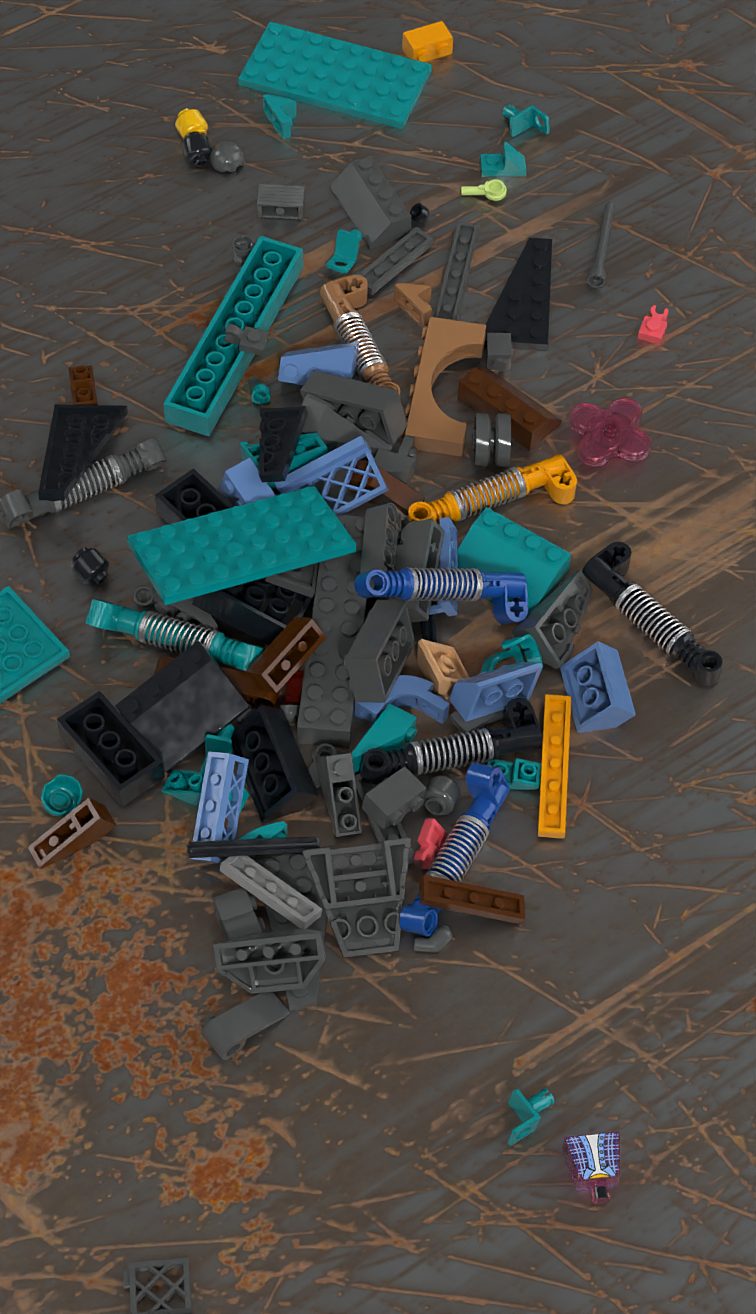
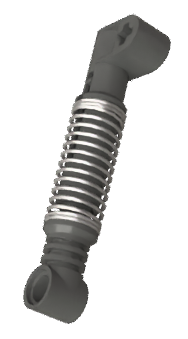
M153 438L140 443L134 448V451L130 450L129 454L125 452L123 455H109L105 458L106 463L103 459L100 460V463L96 461L95 466L91 463L90 468L86 470L64 501L39 500V489L27 495L24 494L22 489L14 490L0 498V513L6 526L10 529L47 512L55 513L61 511L62 507L66 509L67 505L71 507L72 503L82 502V498L87 500V496L91 498L92 494L96 496L97 492L101 494L103 490L107 491L108 488L112 489L113 486L117 487V485L127 482L131 474H137L136 471L138 473L142 472V469L144 471H151L162 466L167 460L157 439Z

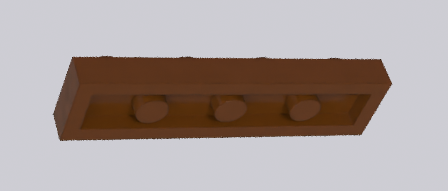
M423 875L419 879L420 904L516 924H521L525 920L524 895Z

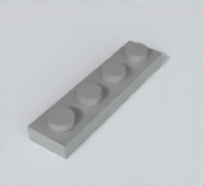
M231 856L221 863L220 872L300 929H306L321 917L322 908L250 857Z

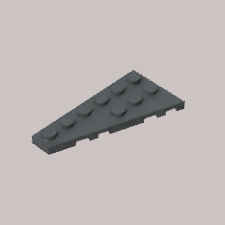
M330 845V846H325V847H320V848H329V847H330V850H331V849H335V845ZM303 853L285 854L255 860L259 865L322 908L321 917L306 929L322 931L324 943L327 915ZM265 904L271 932L300 929ZM321 967L306 988L285 990L289 1011L317 1006Z

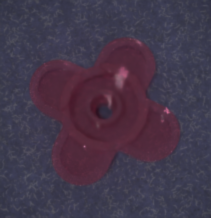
M621 398L614 401L607 410H603L590 403L576 405L571 410L569 422L575 432L584 436L579 443L578 456L580 460L586 465L593 467L602 466L611 457L617 456L629 461L644 460L650 453L651 439L645 432L636 428L641 422V406L629 398Z

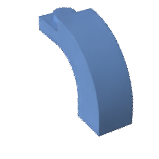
M399 675L385 703L355 702V716L373 725L390 703L398 708L417 709L444 724L449 717L450 703L442 696L433 694L434 683L416 676Z

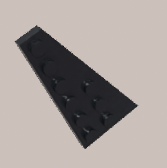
M54 405L38 491L39 500L64 501L128 414L127 406Z

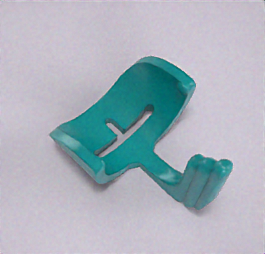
M530 634L504 640L501 644L502 648L510 647L511 649L491 655L484 661L481 673L494 670L499 661L513 656L516 659V663L525 662L518 643L522 649H526L524 654L527 662L541 663L543 666L541 653L535 639Z

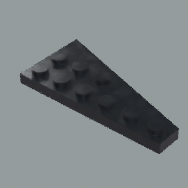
M528 239L485 324L486 339L484 347H486L487 333H511L512 349L548 351L552 239Z

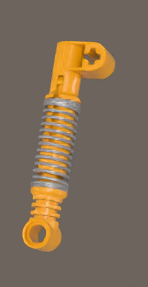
M558 454L523 468L519 466L510 468L509 471L505 470L504 473L500 472L499 475L495 474L494 477L491 475L484 480L480 479L479 482L475 481L474 484L470 483L469 486L465 485V487H460V489L456 488L455 491H448L444 494L443 498L437 499L435 502H415L409 507L408 520L413 522L433 519L437 524H440L441 518L450 517L454 522L466 519V517H471V515L475 516L476 513L480 514L481 511H484L482 509L488 506L491 509L501 504L504 505L506 502L509 503L511 500L514 501L515 499L529 495L531 490L541 486L545 487L554 502L563 505L569 504L575 498L577 477L565 458Z

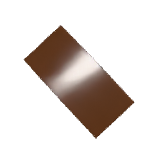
M92 365L68 368L73 405H98Z

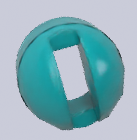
M257 384L252 389L251 399L254 403L265 405L270 401L271 391L267 385Z

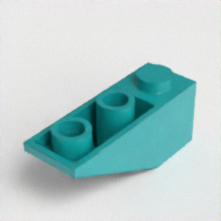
M172 770L161 791L164 794L199 807L205 772ZM245 788L240 813L250 795ZM232 790L229 793L230 802L232 801L233 797Z

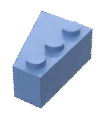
M359 341L288 351L281 357L278 381L304 385L314 370L354 380Z
M250 457L226 470L218 488L221 494L234 507L276 496L267 482H261L259 470Z

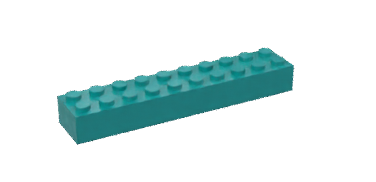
M263 236L258 238L163 403L166 423L208 437L210 436L255 355L240 351L239 344L224 341L227 325H236L242 331H244L245 326L264 331L270 329L303 269L302 248Z

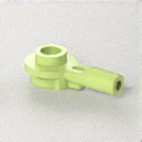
M493 179L486 181L485 185L462 186L461 192L462 196L485 195L488 199L497 201L506 196L507 188L501 180Z

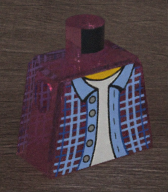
M620 1132L564 1137L563 1154L576 1190H591L592 1202L594 1204H603L610 1201L608 1188L618 1186L620 1178Z

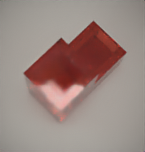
M297 670L286 682V705H300L304 670Z

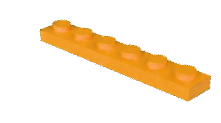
M545 694L538 837L565 838L571 696Z

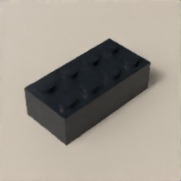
M194 468L155 494L157 513L168 524L234 507Z
M100 691L57 718L60 737L122 807L165 778L164 765L161 758Z

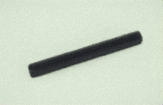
M318 837L192 841L187 844V855L189 858L301 854L304 850L320 849V842Z

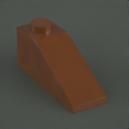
M358 460L355 469L366 471L368 463ZM378 466L388 491L367 502L377 506L393 503L404 515L408 516L409 507L413 503L425 501V497ZM353 473L349 485L360 487L364 475ZM369 477L364 489L372 491L379 487L380 484L377 479ZM347 489V495L355 498L357 491Z
M88 797L29 845L28 849L38 867L43 869L97 842L117 825L104 804Z

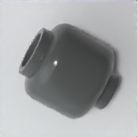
M435 776L426 787L423 804L433 815H448L453 811L461 795L460 788L449 777Z

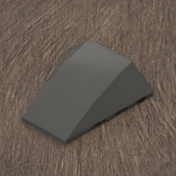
M411 838L383 841L381 844L330 850L329 847L302 851L343 958L399 951L401 933L400 914L405 896V880Z

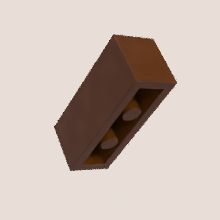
M295 616L246 670V673L260 690L277 693L327 637L313 619Z

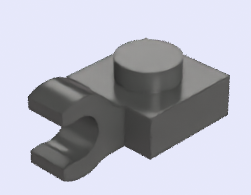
M228 324L224 341L239 344L240 351L262 356L269 332L245 326L244 331H242L236 325Z

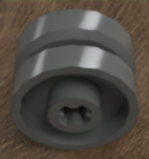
M475 413L474 428L472 430L474 466H488L490 463V451H493L494 464L497 467H509L511 452L510 413H497L494 419V428H491V418L488 413Z

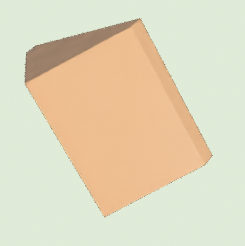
M424 639L418 642L417 663L426 680L434 683L433 694L440 695L445 700L449 699L455 682L463 678H470L454 647Z

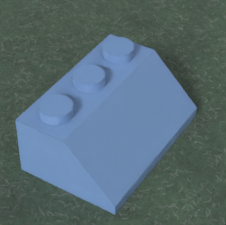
M598 641L561 666L560 670L567 696H571V712L577 732L584 733L616 728L636 715L618 650Z
M517 662L511 665H503L489 672H482L467 679H460L455 682L449 700L465 722L506 709L508 702L514 698H524L529 701L543 666L541 663Z

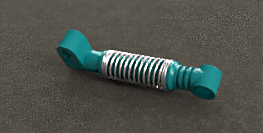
M92 598L85 624L133 635L140 642L149 643L150 645L154 644L155 647H164L166 650L170 649L171 652L175 650L176 653L180 652V654L199 640L217 662L235 666V668L244 671L265 651V648L229 639L217 630L207 629L200 625L196 626L194 623L191 624L184 620L180 621L163 614L159 615V613L145 610L139 612L138 610Z

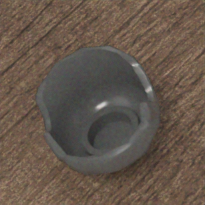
M224 140L212 147L209 162L214 170L234 173L239 165L244 166L245 157L243 151L235 142Z

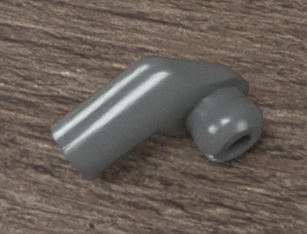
M439 925L429 938L415 937L414 951L440 952L451 940L452 932L447 925Z

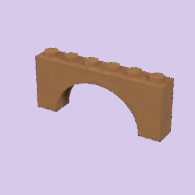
M430 317L428 326L424 325L422 340H425L424 345L419 346L418 359H421L420 365L416 364L414 369V378L417 380L416 384H411L409 398L413 399L411 404L407 403L405 418H408V425L401 434V438H404L405 435L414 437V448L417 450L462 457L467 423L450 418L438 407L432 395V387L438 375L450 364L466 358H482L486 339V325Z

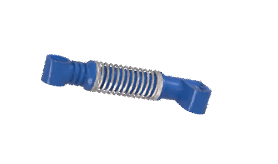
M407 567L400 571H382L377 569L364 572L357 576L354 584L357 594L363 598L400 597L406 601H480L483 598H493L494 617L500 624L523 621L528 614L527 581L523 573L483 572L481 569L475 568L413 569ZM370 579L374 582V589L370 587ZM507 598H513V602H508Z
M479 763L471 764L467 771L466 783L474 801L468 811L462 813L457 820L456 825L451 830V834L448 835V838L442 845L443 848L439 850L440 852L425 875L457 882L463 880L480 848H482L483 843L489 836L491 831L490 824L510 792L509 785L501 768ZM418 893L413 904H407L402 909L400 927L404 931L430 936L436 929L437 915L441 908L420 904Z

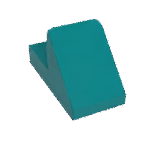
M270 94L263 95V112L283 140L291 137L292 118L297 116L296 101Z
M504 142L503 154H481L480 156L481 177L526 176L525 156L507 142Z

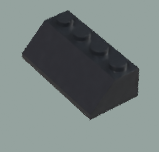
M260 705L234 729L231 740L234 754L249 759L245 781L261 821L268 822L302 811L319 795L284 711Z

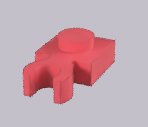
M653 305L650 317H644L638 333V339L660 345L667 328L668 309L665 308L664 313L658 314L656 313V305Z
M434 818L425 819L417 840L421 847L420 850L415 852L414 861H423L422 869H429L435 856L443 848L442 845L445 843L448 835Z

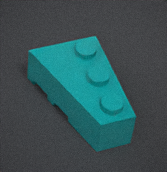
M318 433L301 434L288 474L328 453L327 446ZM248 441L240 442L242 461L250 457L259 470V454L261 453L259 444L248 445ZM267 482L272 490L277 488L274 482Z

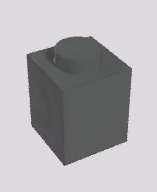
M487 333V369L496 371L510 370L512 358L511 333Z

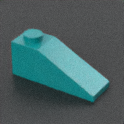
M389 703L353 750L354 773L360 771L364 754L368 750L373 748L386 752L388 750L394 751V749L400 750L407 742H413L418 731L415 728L417 717Z

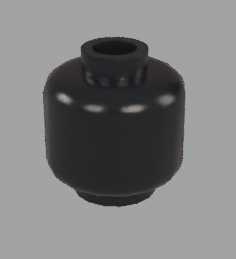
M200 132L187 134L181 144L186 162L190 165H196V167L207 165L212 152L208 137Z
M84 547L72 558V571L86 585L93 583L99 585L109 575L107 573L109 562L96 548L87 549Z

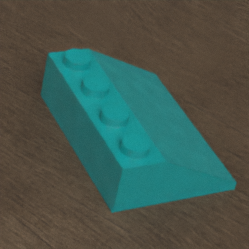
M488 507L472 524L457 550V568L459 569L475 568L481 569L483 572L523 573L527 581L528 613L556 589L570 569L571 553ZM486 598L493 602V598ZM507 598L508 602H513V598Z

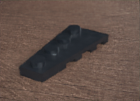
M306 406L260 409L261 438L259 439L261 453L259 454V477L262 483L286 480L308 415Z

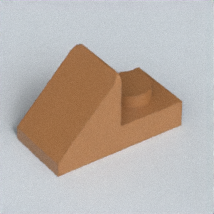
M397 283L395 285V301L422 328L424 325L428 326L432 309L428 304L431 301V286Z

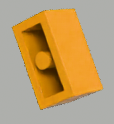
M443 21L403 32L402 49L408 58L427 62L452 54L453 37Z

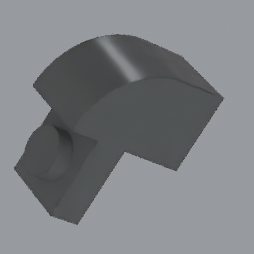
M405 435L398 453L378 449L374 458L377 466L404 484L408 483L415 475L417 449L414 448V437Z

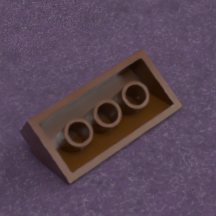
M474 367L459 380L458 400L476 413H488L493 425L497 413H510L511 438L529 451L562 423L560 418L490 369Z

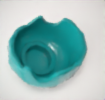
M56 775L53 780L46 783L43 787L41 802L44 810L54 817H65L81 804L83 790L80 782L70 775Z

